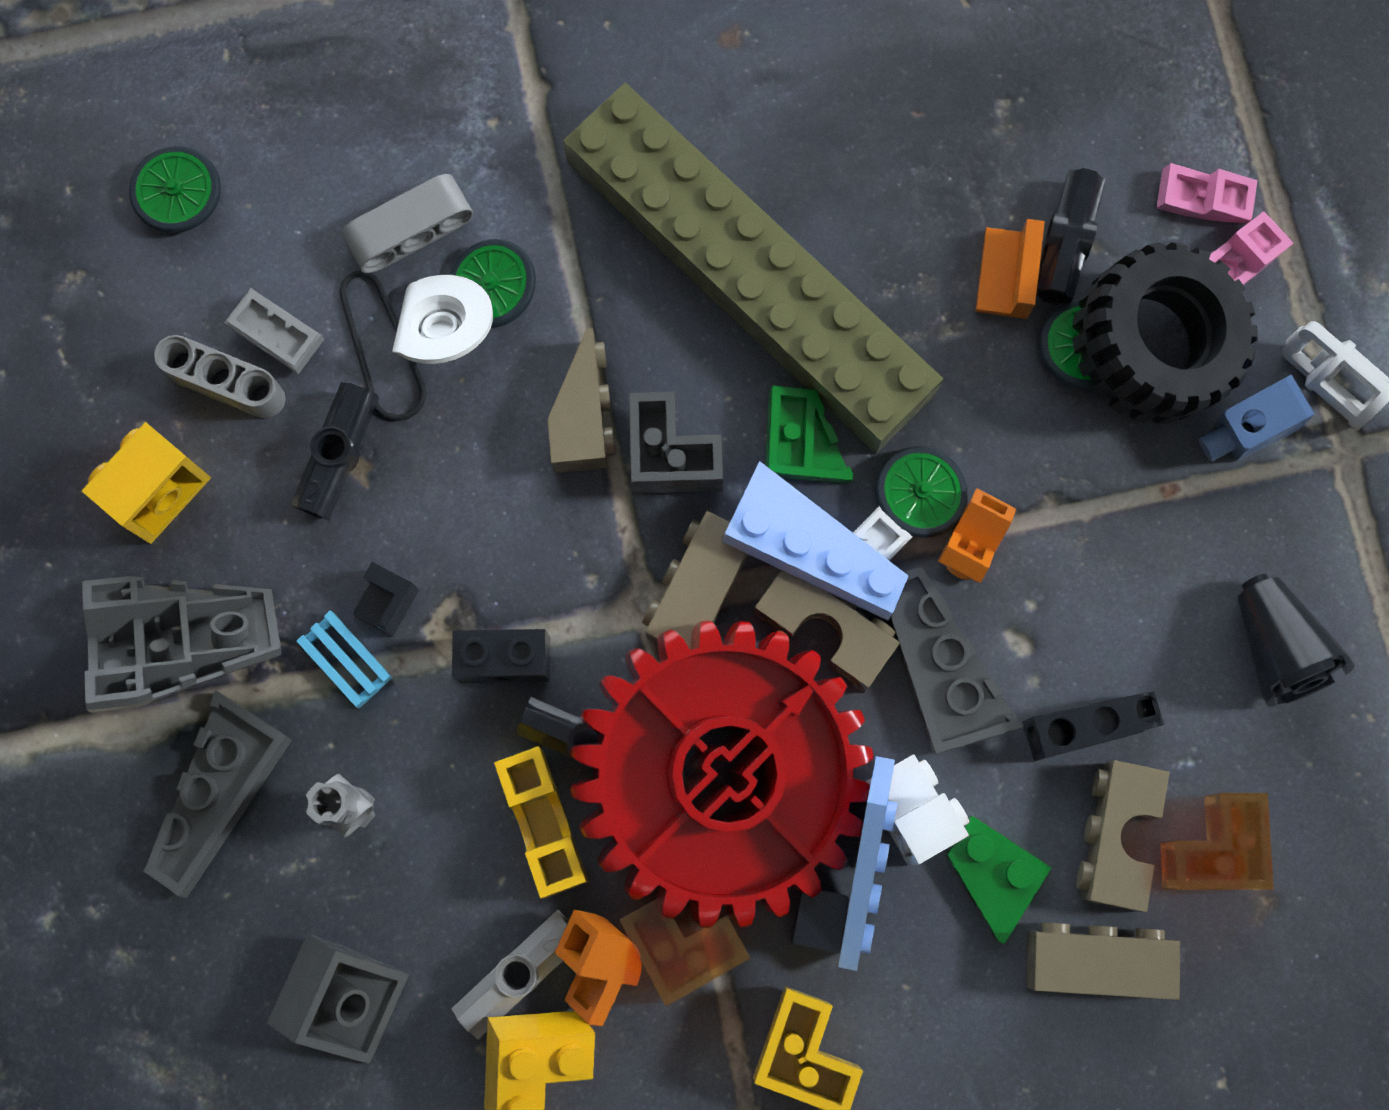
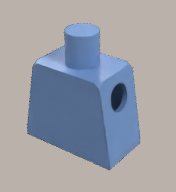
M1289 375L1222 412L1215 422L1217 429L1198 438L1204 454L1211 462L1229 452L1238 461L1300 430L1315 414L1293 376ZM1242 423L1248 424L1254 433L1246 431Z

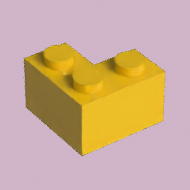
M784 986L753 1076L755 1084L823 1110L851 1109L863 1070L857 1064L818 1050L833 1008L829 1002Z
M575 1011L488 1017L484 1109L544 1110L546 1083L593 1079L595 1032L590 1024H587Z

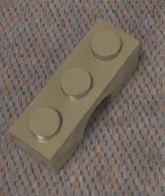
M783 570L775 578L754 609L755 616L775 630L786 633L789 640L806 622L821 620L830 624L838 634L839 648L829 662L828 667L864 693L900 644L899 641L893 638L896 632L882 620L873 617L871 621L867 620L855 611L858 606Z
M1117 760L1103 763V769L1096 770L1092 784V796L1098 797L1095 815H1089L1084 832V841L1090 843L1087 862L1081 861L1076 880L1077 889L1082 890L1081 900L1134 912H1147L1155 865L1139 862L1129 857L1121 844V831L1125 823L1132 817L1148 820L1163 817L1169 771Z

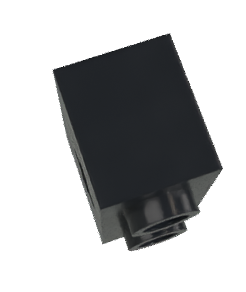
M546 629L453 630L452 677L459 683L550 682V636Z

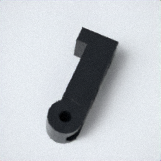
M1154 691L1033 716L1022 721L1034 762L1126 738L1165 725Z

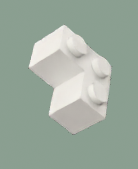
M914 754L894 765L888 801L897 802L893 831L888 832L908 866L921 864L969 836L964 827L969 823V819L956 798L948 800L945 793L940 795L936 793L934 786L938 784L935 773L925 759L918 762ZM872 778L866 781L870 785Z

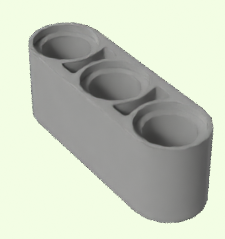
M442 174L352 220L343 228L342 237L363 273H373L466 225L473 217L474 212L451 174Z
M179 335L167 336L156 346L154 352L156 364L172 381L180 386L260 418L274 417L284 407L286 400L285 392L273 376L262 368ZM186 353L189 354L188 360L183 366L173 368L174 360L178 356ZM221 370H229L228 377L224 382L217 385L212 384L216 373ZM269 386V392L264 399L252 401L253 393L257 388Z

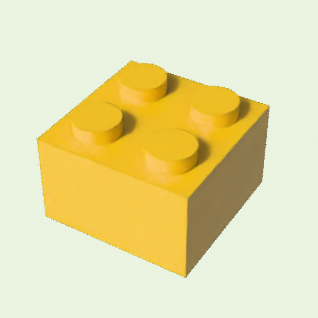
M145 422L140 428L131 430L122 439L120 450L108 463H102L92 471L88 478V484L82 492L122 527L152 544L211 477Z

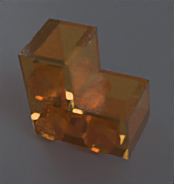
M1216 793L1205 795L1207 841L1160 842L1163 890H1274L1268 793Z
M661 896L619 920L665 1006L672 1004L750 959L727 915L717 919L712 927L701 928L685 937L675 918L668 919L662 916Z

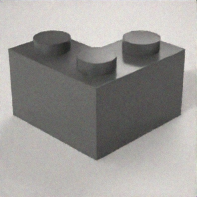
M675 392L629 393L631 484L633 494L722 491V434L676 436Z

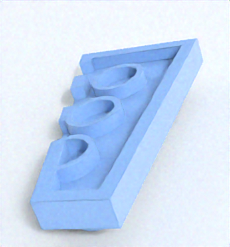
M760 461L722 539V542L886 620L893 614L908 578L906 573Z
M876 756L838 965L840 968L857 971L860 952L870 954L875 925L866 924L868 912L877 914L882 885L873 884L875 871L885 873L890 844L880 843L882 830L893 831L897 802L888 801L895 762L893 759Z

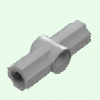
M336 774L325 784L317 782L306 794L308 799L306 813L318 824L332 826L344 838L351 835L358 827L365 828L375 817L373 812L375 799L372 795L362 788L352 786L340 774Z
M559 910L555 911L514 951L501 959L498 965L451 1008L461 1025L478 1040L487 1033L488 1017L505 1016L563 962L554 952L569 919ZM513 961L524 963L530 971L529 982L524 987L513 985L508 978V967Z

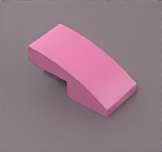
M1170 163L1162 169L1156 209L1198 219L1247 224L1252 221L1258 180L1222 169H1217L1209 175Z
M1262 212L1237 231L1224 245L1214 251L1209 259L1213 262L1221 260L1231 269L1228 274L1234 281L1240 279L1242 284L1245 285L1285 252L1293 242L1265 212Z

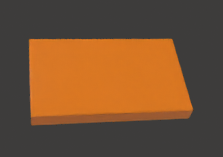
M1027 219L1021 232L986 227L975 312L1022 319L1029 317L1036 301L1045 221Z

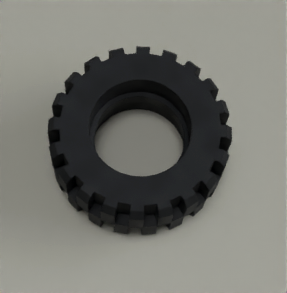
M1160 242L1148 244L1141 250L1135 249L1101 273L1092 281V286L1084 291L1079 300V307L1082 309L1074 314L1072 325L1074 330L1079 331V335L1072 339L1074 353H1081L1083 362L1078 364L1083 377L1089 375L1094 382V385L1091 387L1093 392L1099 398L1104 395L1111 400L1108 404L1109 407L1121 414L1130 410V417L1133 420L1146 422L1152 419L1156 424L1170 423L1176 419L1183 420L1225 399L1230 395L1231 390L1239 387L1246 378L1245 369L1252 366L1256 354L1255 349L1251 348L1250 345L1258 341L1257 325H1252L1251 317L1255 315L1252 301L1246 302L1242 294L1246 288L1240 279L1234 281L1228 274L1231 269L1221 260L1217 262L1210 260L1211 254L1198 247L1188 251V245L1178 242H1171L1166 246ZM1141 299L1152 300L1165 305L1182 321L1190 343V355L1185 369L1174 368L1161 362L1144 344L1137 322L1138 307Z

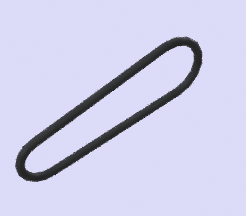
M359 270L353 271L343 279L339 293L366 388L368 391L375 393L346 296V288L349 282L356 277H366L372 280L395 332H397L398 320L378 277L373 273H363ZM408 360L419 385L420 396L417 404L410 411L396 415L382 409L377 402L375 410L385 419L394 421L407 420L416 415L423 407L427 395L426 387L416 362Z

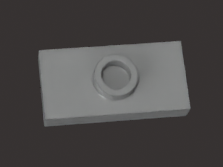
M252 288L248 290L224 322L228 328L297 374L301 372L324 341L321 334Z

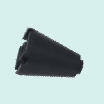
M1261 574L1249 579L1242 585L1244 591L1238 595L1237 599L1260 690L1267 706H1276L1275 698L1280 696L1283 697L1286 704L1305 698L1335 683L1331 674L1342 668L1345 675L1354 669L1355 664L1348 653L1279 577L1269 578L1267 574Z

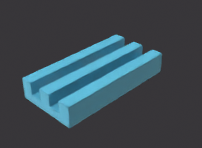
M330 610L324 615L325 618L319 624L315 623L310 628L311 631L306 636L302 635L297 642L357 708H360L393 677L335 613ZM332 626L378 675L374 682L368 679L328 635L327 631ZM318 639L322 641L365 689L363 692L358 694L314 646L313 643Z

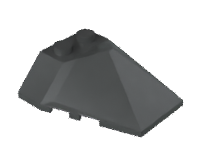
M134 576L82 581L83 614L88 638L85 704L86 710L91 713L142 707L161 698L281 655L272 589L214 584L213 591L187 588V581L172 580L170 587L146 585L144 577Z

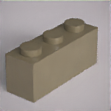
M706 511L701 522L693 519L682 542L688 548L681 562L673 559L663 578L662 583L667 585L668 588L661 602L653 599L643 618L642 624L648 626L645 632L647 639L658 643L659 634L671 629L676 631L685 640L691 650V636L694 626L698 622L707 620L715 623L748 556L747 553L722 542L730 524L729 521Z
M1041 922V932L1028 931L1026 988L1034 991L1180 1000V941L1165 939V930L1136 928L1135 938L1117 936L1118 927L1089 925L1088 934L1070 933V924Z

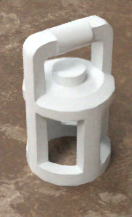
M1310 321L1305 326L1299 327L1286 340V345L1281 350V353L1287 361L1307 377L1305 387L1309 391L1314 390L1348 420V425L1355 431H1358L1389 402V378L1354 348L1356 345L1351 340L1341 343L1319 323ZM1314 340L1323 350L1313 360H1310L1301 350ZM1343 367L1374 393L1364 404L1333 379Z

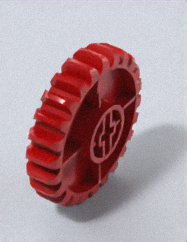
M709 620L701 621L693 628L691 650L676 631L670 629L662 632L658 636L657 643L659 662L649 653L635 648L626 654L627 667L634 679L631 683L615 676H603L599 681V687L604 696L613 704L609 711L602 709L582 710L580 715L581 721L589 729L598 733L599 736L597 744H581L571 748V758L584 765L593 767V777L582 779L570 787V795L579 801L597 803L598 810L589 814L580 823L579 830L584 837L589 839H600L608 836L612 838L602 849L598 857L599 866L605 872H614L633 864L626 876L624 884L625 893L632 899L639 900L649 895L658 886L656 908L658 913L665 918H675L684 909L689 899L693 920L701 928H710L719 918L722 904H724L730 919L741 928L749 927L755 917L757 900L777 917L785 916L789 912L790 906L787 888L792 886L812 898L816 897L822 889L820 879L814 868L821 863L828 867L842 870L847 864L848 860L844 852L835 843L838 835L842 834L850 837H861L863 822L848 812L850 802H864L868 800L870 784L854 779L853 769L871 762L874 754L872 747L850 744L848 735L861 727L865 722L864 715L861 710H837L834 705L843 696L847 688L842 677L827 678L817 682L813 680L821 661V657L816 651H804L787 660L789 637L782 631L768 634L756 648L755 632L752 624L747 621L734 623L727 632L724 643H722L720 633L713 622ZM720 727L734 729L721 745H705L699 738L711 729ZM750 742L751 746L727 770L734 778L730 786L715 782L692 804L691 801L718 775L710 766L713 760L731 762ZM689 750L696 751L689 762V766L694 772L683 782L682 771L685 756ZM760 766L758 781L752 773ZM757 781H758L757 789H756V791L754 792V794L752 795L751 793H752V791L754 790V788L756 787ZM726 800L735 803L741 801L744 804L742 808L733 814L711 817Z

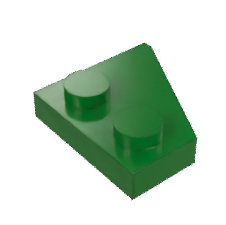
M772 386L770 388L765 466L781 478L849 484L853 480V472L850 466L846 467L836 445L838 438L832 425L825 419V409L816 390Z
M970 816L968 818L969 823L964 826L969 836L952 845L945 856L955 873L959 875L974 905L978 907L992 931L991 934L994 939L1001 944H1005L1050 872L1051 867L974 816Z

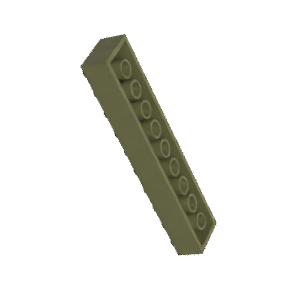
M626 82L563 140L567 162L806 389L816 390L822 404L875 454L937 394L944 378Z

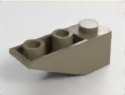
M586 328L547 419L551 464L555 473L608 468L607 454H615L612 427L604 428L603 412L611 411L608 384L600 385L599 369L607 368L604 342H596L593 328Z

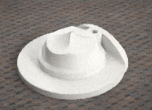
M455 275L430 276L410 283L405 292L392 352L407 360L423 364L444 363L468 354L485 339L491 328L493 309L489 296L477 283Z

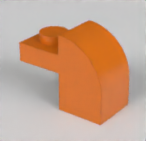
M976 488L949 537L938 562L945 565L948 571L958 578L964 580L972 579L977 583H981L990 567L995 551L1013 521L1016 508Z
M574 910L554 952L576 973L564 1001L587 1024L603 1027L622 984L637 986L642 968L641 956L636 945L606 918L597 914Z

